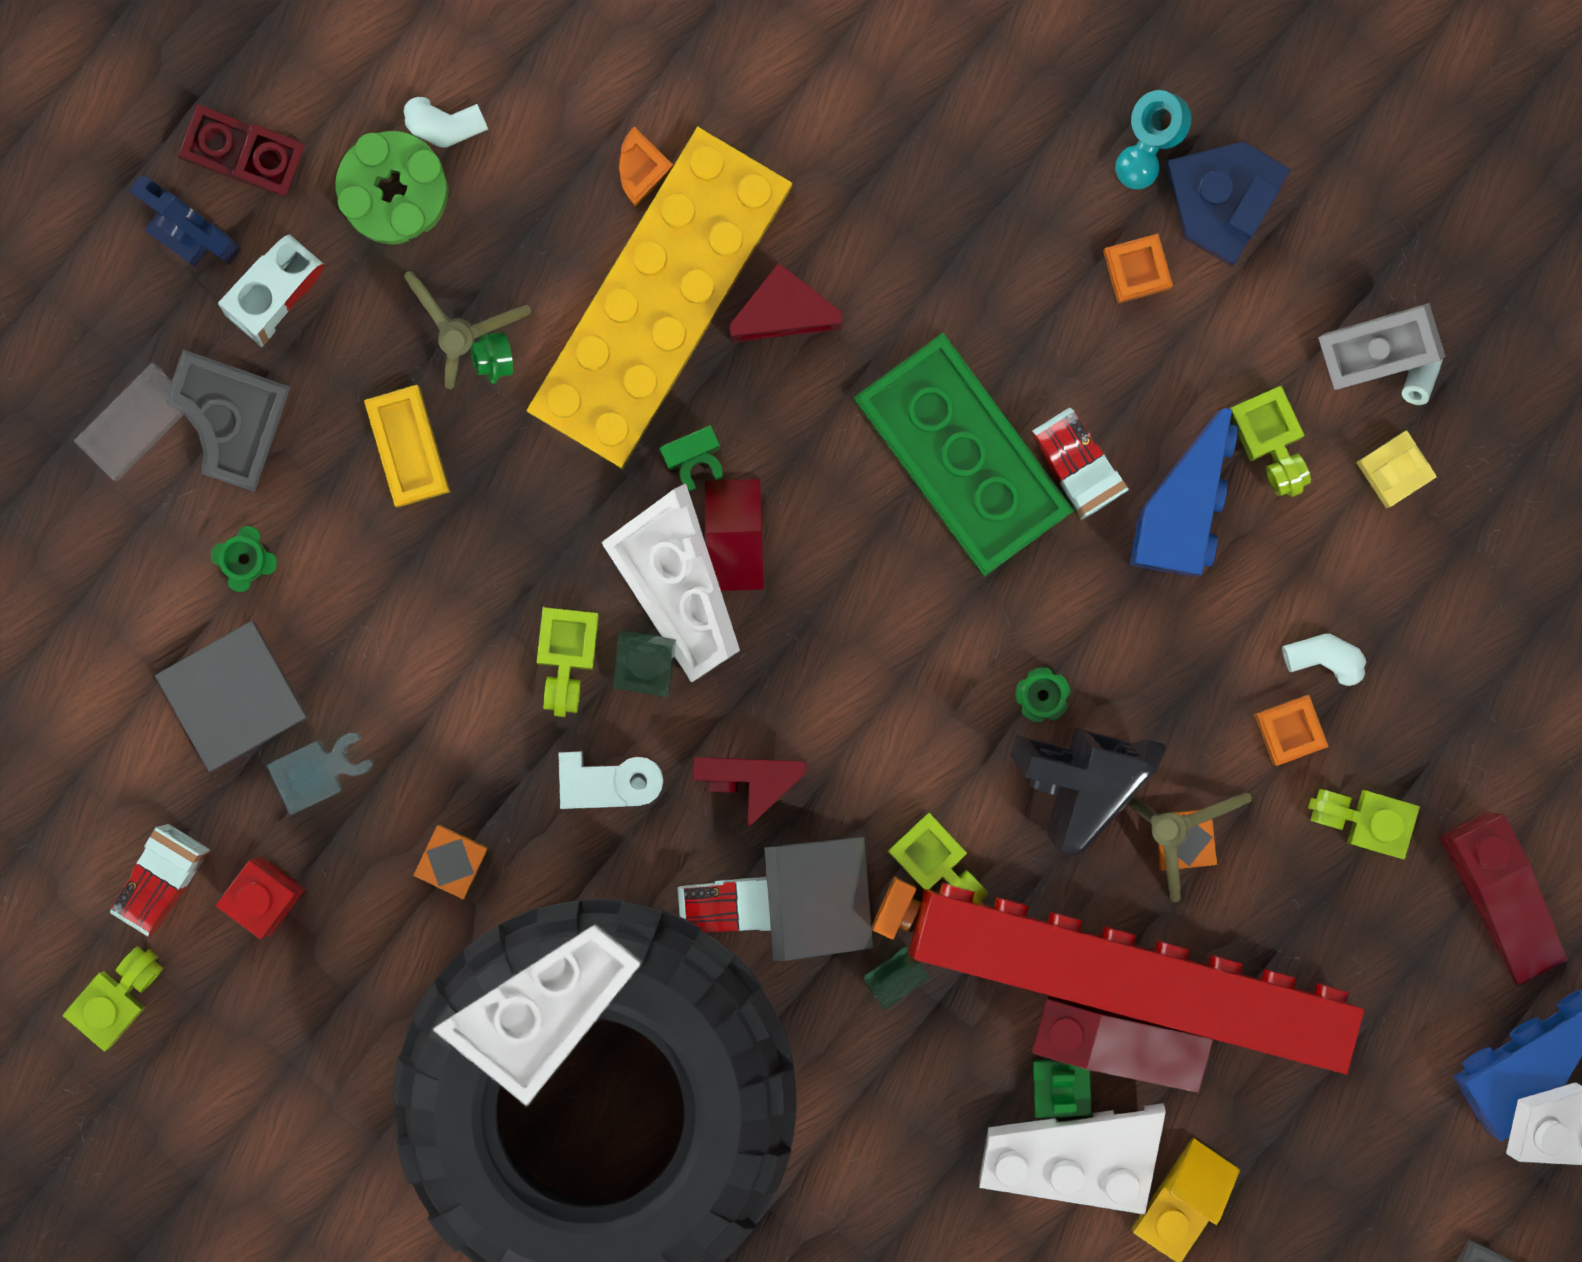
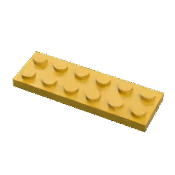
M697 126L526 411L623 469L792 189L793 183Z

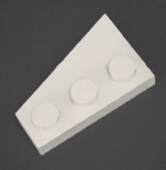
M685 483L673 489L601 543L690 681L693 682L739 652L740 649Z
M594 924L445 1020L433 1030L525 1105H528L642 961Z
M1575 1082L1518 1099L1506 1154L1519 1162L1582 1165V1086Z
M1164 1103L1144 1106V1111L1114 1115L1113 1110L1093 1113V1118L1058 1122L1053 1118L988 1127L979 1176V1188L1145 1214L1166 1113Z

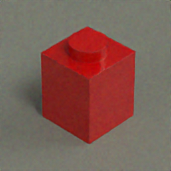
M263 857L248 861L215 906L261 940L275 932L305 892V889Z

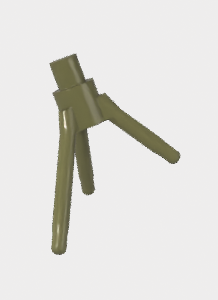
M407 271L404 275L410 288L440 330L438 342L441 349L447 353L444 374V386L447 389L454 388L460 355L465 354L470 349L475 338L531 314V308L528 305H524L472 325L460 318L451 320L444 314L414 272Z
M1249 793L1233 796L1184 817L1175 813L1160 815L1135 796L1130 800L1128 805L1153 825V837L1164 847L1168 890L1172 902H1178L1181 898L1178 846L1188 839L1190 828L1249 803L1252 799Z

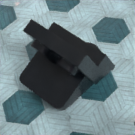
M1075 727L1069 748L1016 735L1010 756L1021 770L1022 775L1031 779L1030 786L1032 788L1057 795L1047 835L1059 853L1076 855L1090 846L1156 773L1166 752V746L1163 743L1152 740H1142L1130 744L1126 740Z

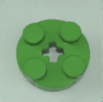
M385 131L363 135L358 139L356 145L346 153L336 175V193L340 210L359 233L379 243L401 244L408 242V239L418 237L424 231L425 233L438 223L447 205L449 185L441 161L424 141L408 133ZM392 173L400 174V183L407 187L405 195H395L391 202H385L383 200L384 192L378 188L380 180L388 179Z

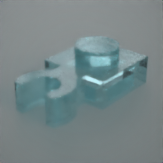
M350 733L342 736L335 743L333 751L328 754L322 742L316 741L267 765L290 815L297 814L343 792L344 789L338 778L339 775L343 773L352 776L367 773L375 766L373 759H368L355 765L347 758L348 747L363 739L360 733Z

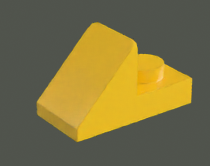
M1192 1137L1148 1202L1145 1214H1140L1132 1226V1232L1175 1262H1182L1207 1223L1211 1221L1217 1225L1220 1221L1240 1169Z

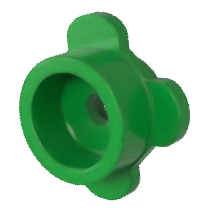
M251 526L240 528L237 536L228 539L224 544H216L211 551L213 563L220 565L221 570L229 577L228 586L237 592L247 591L251 586V582L262 574H273L278 565L276 556L268 553L261 544L259 530ZM242 554L249 556L247 564L240 563L239 558Z

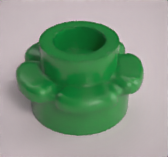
M505 332L486 333L479 336L480 342H474L471 346V357L477 376L486 375L488 381L491 384H495L499 377L512 375L513 360Z
M1048 668L1031 670L1025 680L1019 681L1015 690V698L1017 703L1023 707V715L1034 722H1043L1044 719L1053 721L1060 718L1068 708V703L1066 702L1067 697L1070 695L1068 682L1062 675L1052 674V671ZM1040 690H1045L1048 693V698L1045 701H1041L1038 698Z

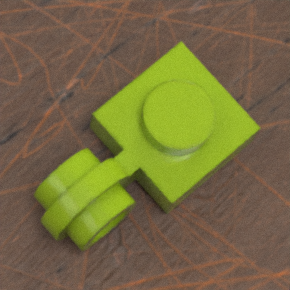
M1282 386L1231 407L1230 419L1233 425L1238 426L1237 434L1250 462L1271 453L1273 464L1266 466L1265 470L1275 494L1279 497L1285 494L1294 497L1303 493V486L1311 483L1308 468L1298 453L1290 456L1285 446L1301 440L1305 435Z
M543 607L537 664L559 667L558 677L547 676L543 709L554 710V716L566 717V712L577 713L581 680L570 679L571 668L593 670L599 621L598 613Z
M1319 789L1317 798L1310 799L1308 809L1313 810L1310 821L1343 830L1345 820L1352 821L1348 844L1405 860L1420 806L1365 790L1361 792L1356 811L1349 809L1352 798L1327 790Z
M930 813L887 851L923 890L930 889L937 881L943 878L947 884L975 891L972 902L983 904L982 900L989 895L985 888L967 870L958 877L951 869L967 853Z
M139 946L135 947L115 970L122 977L120 983H117L105 971L98 973L62 1016L104 1052L109 1050L146 1008L129 992L135 988L142 993L163 970V967L156 962L159 956L151 949L145 952Z

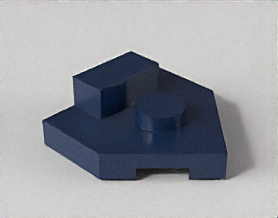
M1244 141L1168 160L1165 166L1177 202L1184 239L1233 267L1271 207L1291 169Z
M140 175L129 190L157 212L145 228V231L194 267L207 249L229 265L241 251L239 249L240 245L213 224L207 222L206 219L169 191L166 192L146 175L143 177Z

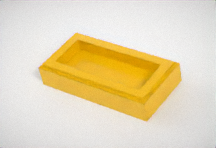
M414 385L364 400L395 507H402L449 493V485L420 387Z

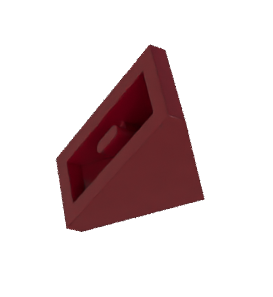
M778 263L731 322L732 343L841 330L842 316L840 310Z
M760 479L705 481L706 547L721 591L764 590Z

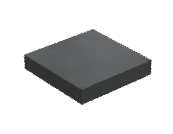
M255 621L246 623L155 675L208 772H214L309 718Z
M864 837L764 847L773 961H789L873 948Z

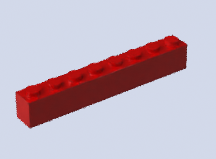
M942 883L940 892L929 889L924 890L907 953L914 960L1346 1075L1348 1073L1365 1010L1347 1002L1350 993L1348 991L1320 983L1316 984L1314 993L1294 988L1297 978L1268 969L1263 970L1261 978L1241 973L1243 963L1216 955H1210L1208 964L1188 959L1190 949L1157 940L1155 950L1134 945L1135 934L1104 926L1101 935L1080 930L1083 920L1056 912H1050L1048 921L1027 916L1028 905L996 897L994 907L972 902L975 891L952 884Z

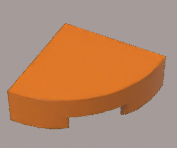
M635 126L626 136L619 158L620 181L626 196L634 207L669 175L674 166Z

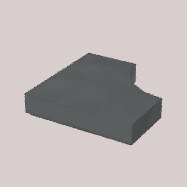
M183 350L165 403L182 412L198 431L203 449L201 474L255 492L291 387Z

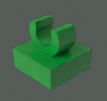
M711 425L660 447L670 471L681 467L680 479L682 484L686 483L690 492L696 489L694 481L691 479V470L697 464L708 465L712 469L716 480L723 476L720 462L711 455V453L720 450V445Z
M1050 1058L1032 1059L1035 1118L1091 1116L1090 1070Z

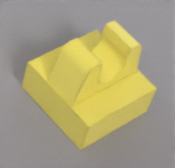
M1407 430L1356 462L1386 508L1398 503L1437 477Z

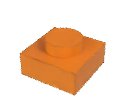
M893 877L871 925L873 931L892 940L898 928L908 932L921 904V901L913 898L917 889L913 884L898 877Z

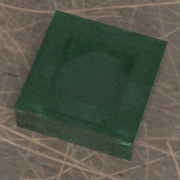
M622 630L617 642L613 688L668 697L672 684L676 639Z
M909 946L907 948L904 947L865 975L864 980L884 1011L930 979L920 961L914 960L907 954Z

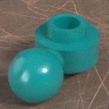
M1155 90L1145 94L1138 100L1133 109L1131 124L1133 132L1139 140L1136 145L1124 149L1119 154L1115 163L1116 176L1127 188L1140 190L1150 186L1156 180L1159 173V161L1156 156L1159 148L1168 149L1178 145L1189 132L1191 112L1188 104L1180 96L1167 91ZM1170 112L1171 123L1167 129L1162 130L1160 126L1161 118L1165 113Z

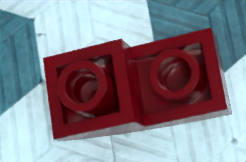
M197 104L177 158L285 197L305 144L256 124H246Z

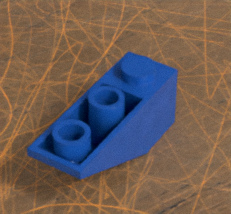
M1223 408L1213 416L1139 510L1129 562L1130 566L1189 577L1202 575L1203 566L1212 567L1218 541V535L1210 533L1213 511L1222 512L1228 487V480L1220 479L1223 457L1231 458L1233 455L1238 426L1230 424L1232 409Z
M1582 989L1574 991L1557 1003L1559 1011L1545 1020L1540 1021L1539 1018H1533L1514 1028L1509 1034L1512 1040L1495 1051L1491 1047H1486L1467 1057L1462 1062L1465 1069L1453 1076L1486 1132L1502 1142L1510 1137L1518 1099L1565 1086L1582 1057Z

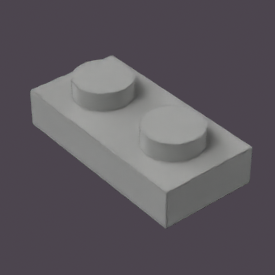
M1429 303L1331 331L1318 337L1334 390L1441 361L1446 357Z

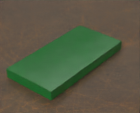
M941 333L853 398L983 577L1074 511L944 333Z

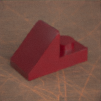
M694 757L693 780L705 781V791L738 792V782H749L748 827L806 773V761Z

